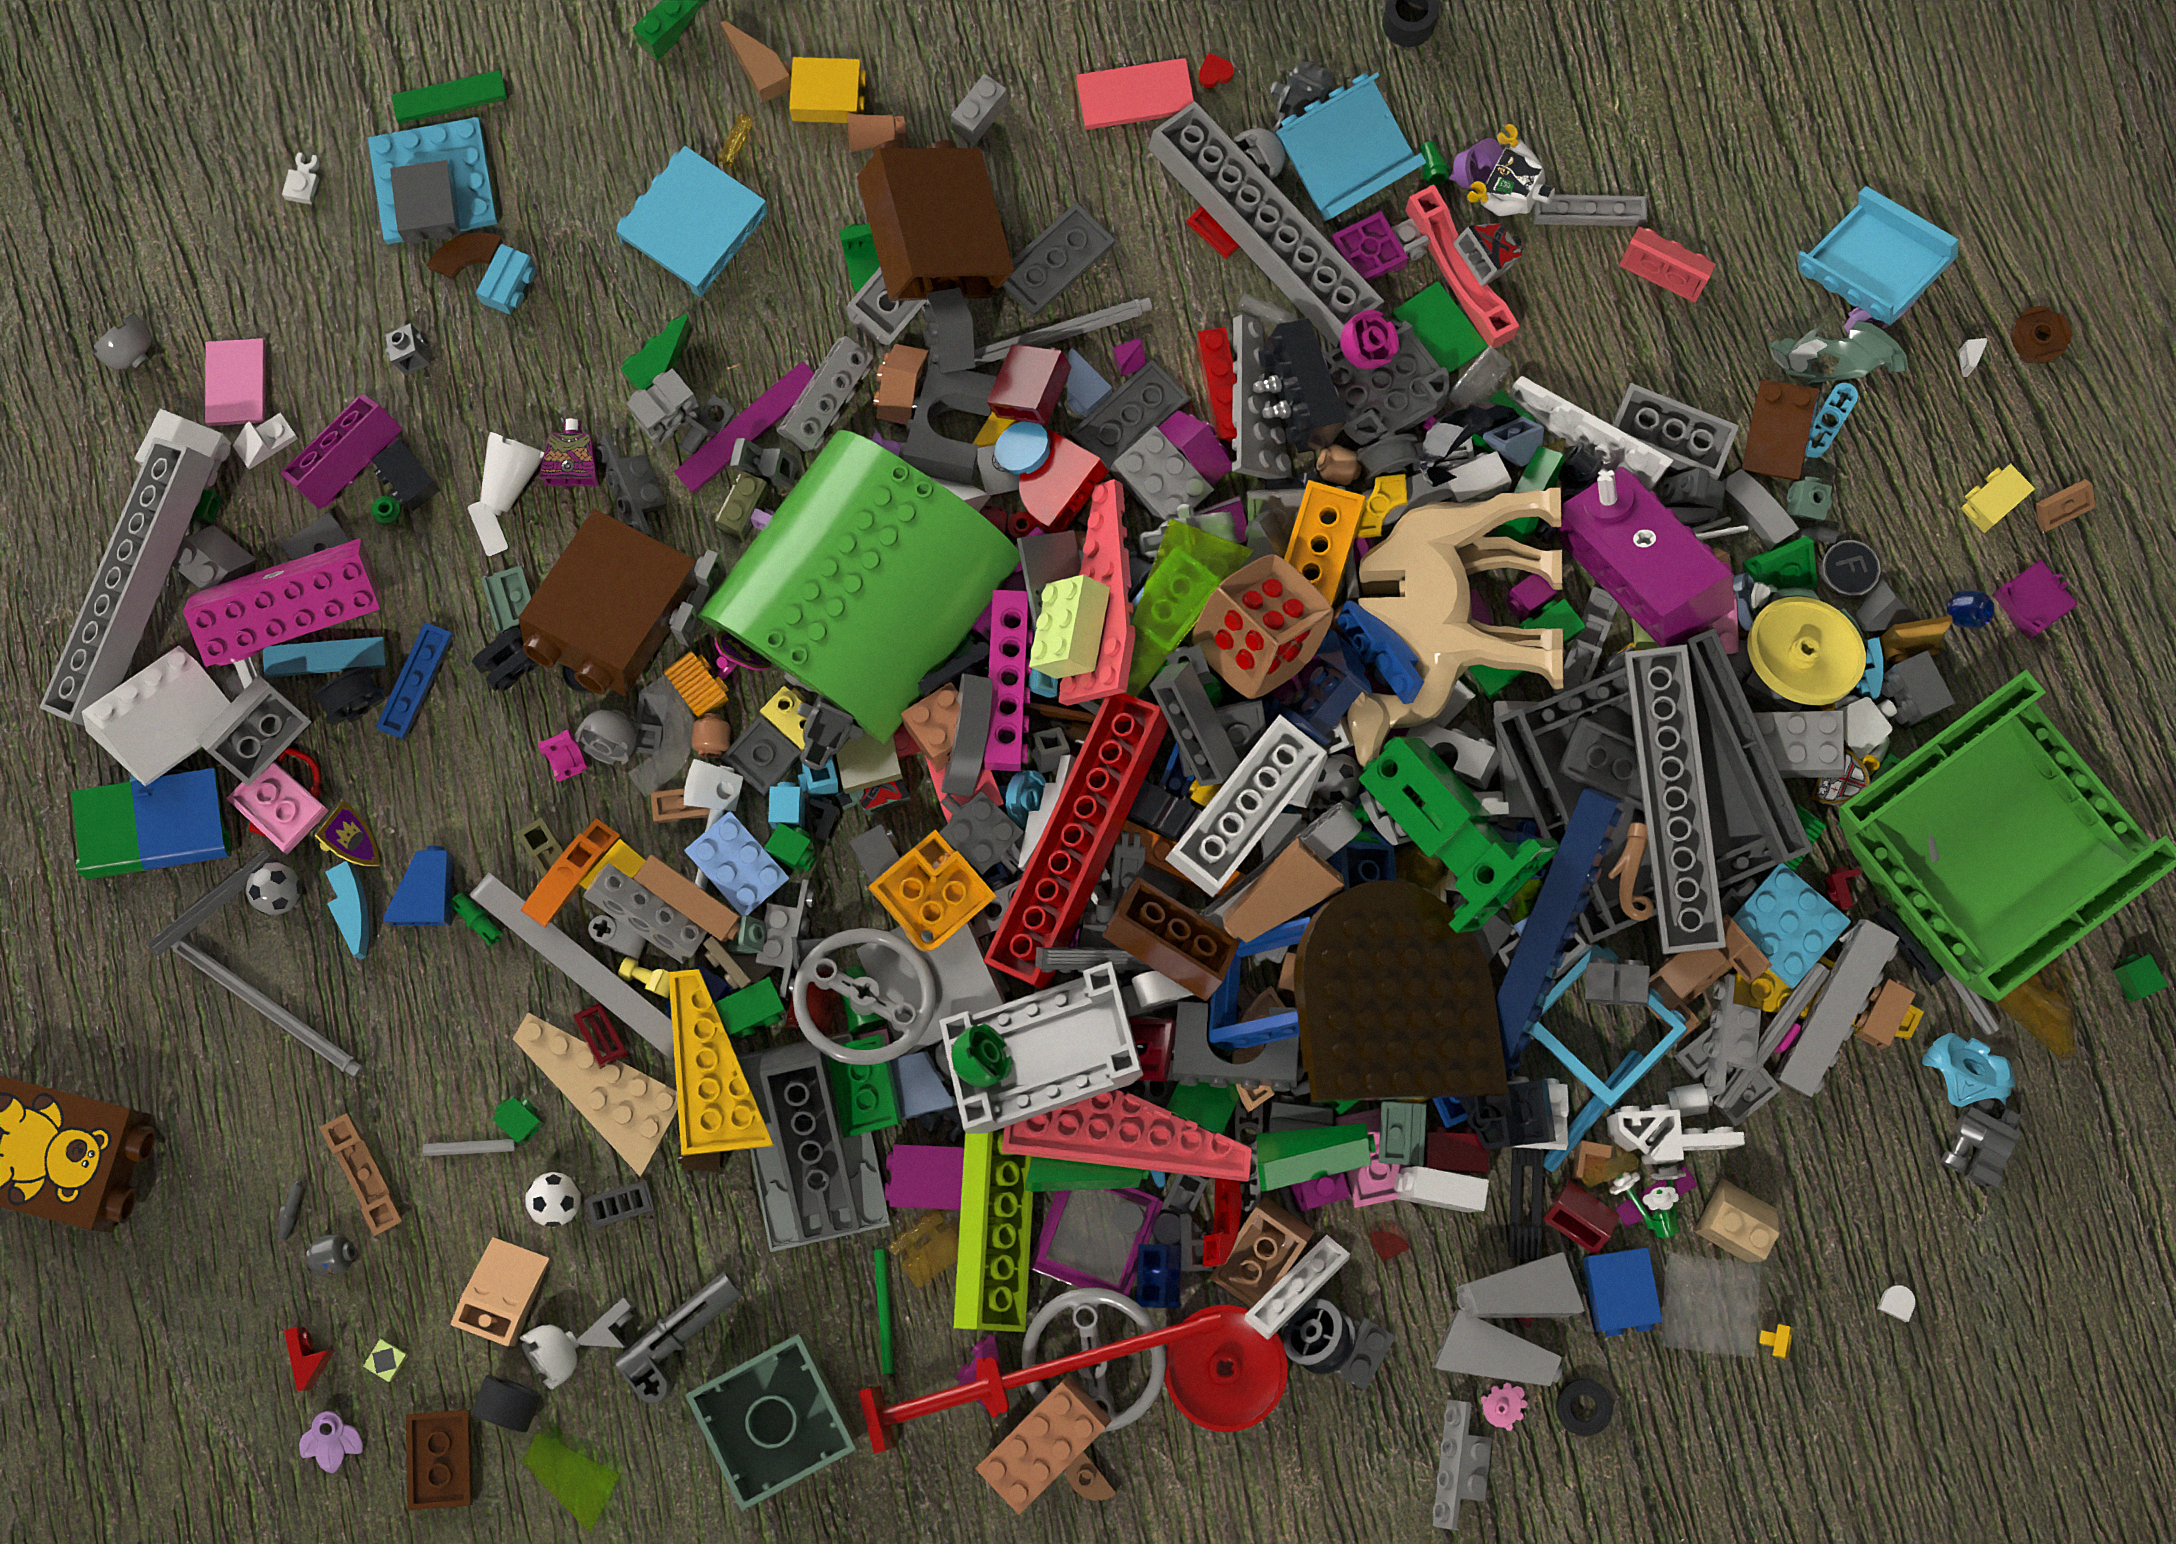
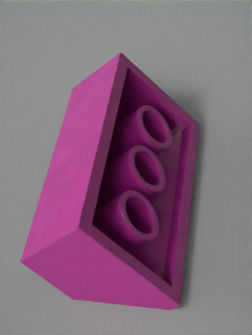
M361 393L279 474L308 501L321 510L323 507L333 503L337 497L336 494L344 486L352 484L357 478V473L364 466L371 465L373 463L372 459L385 446H389L396 441L398 433L402 428L379 404Z

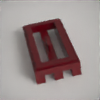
M601 1002L573 1015V1020L600 1069L609 1062L611 1064L616 1062L617 1058L627 1056V1051ZM598 1013L617 1049L616 1051L612 1052L592 1014ZM583 1018H587L606 1056L602 1057L582 1020Z

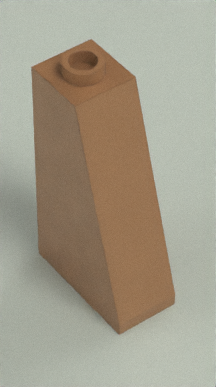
M1297 837L1223 912L1224 929L1233 938L1237 939L1239 937L1245 943H1248L1340 891L1345 886L1343 875L1303 840Z
M650 855L633 878L720 941L726 943L728 939L734 940L739 934L742 918L740 915L664 860Z

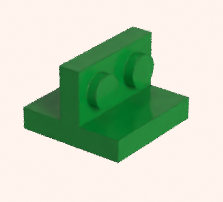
M1808 536L1796 541L1792 539L1771 551H1765L1742 562L1743 571L1750 575L1755 583L1772 584L1778 590L1792 587L1810 590L1818 586L1814 542Z

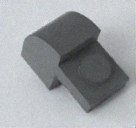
M736 438L730 466L738 471L747 472L766 481L769 486H793L799 459L781 448L762 449L745 438Z
M1051 722L1029 726L1028 733H1023L1022 735L1024 740H1026V744H1028V750L1032 757L1031 765L1039 774L1058 770L1061 755H1070V748L1061 727L1053 728Z

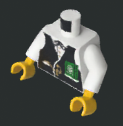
M1512 124L1504 127L1505 131L1509 133L1510 138L1506 137L1502 132L1497 137L1499 143L1504 145L1510 144V149H1504L1487 183L1475 181L1470 188L1477 193L1471 191L1467 194L1468 201L1475 203L1480 200L1482 206L1501 217L1518 213H1529L1536 200L1550 204L1555 194V188L1544 185L1545 173L1543 165L1521 139H1516L1518 131Z

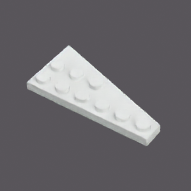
M1523 376L1514 383L1508 394L1525 412L1530 413L1537 423L1544 426V429L1567 448L1579 443L1585 444L1586 450L1596 459L1601 458L1604 461L1601 470H1604L1606 473L1610 470L1615 472L1619 468L1624 467L1631 475L1636 474L1641 480L1642 485L1649 492L1673 462V459Z

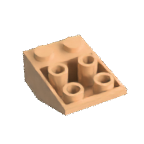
M492 1237L462 1294L450 1325L505 1346L516 1347L550 1258Z

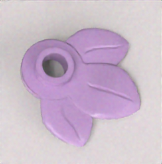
M323 1411L314 1418L311 1429L302 1436L299 1449L302 1458L316 1456L317 1462L322 1469L329 1473H335L343 1461L344 1453H362L363 1442L357 1429L344 1424L340 1415L333 1411ZM322 1424H330L332 1431L325 1432L322 1429Z

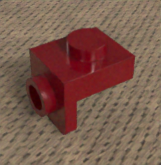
M1849 866L1832 870L1833 875L1824 880L1827 889L1825 890V899L1840 912H1845L1854 907L1846 881L1861 875L1860 868L1850 870Z

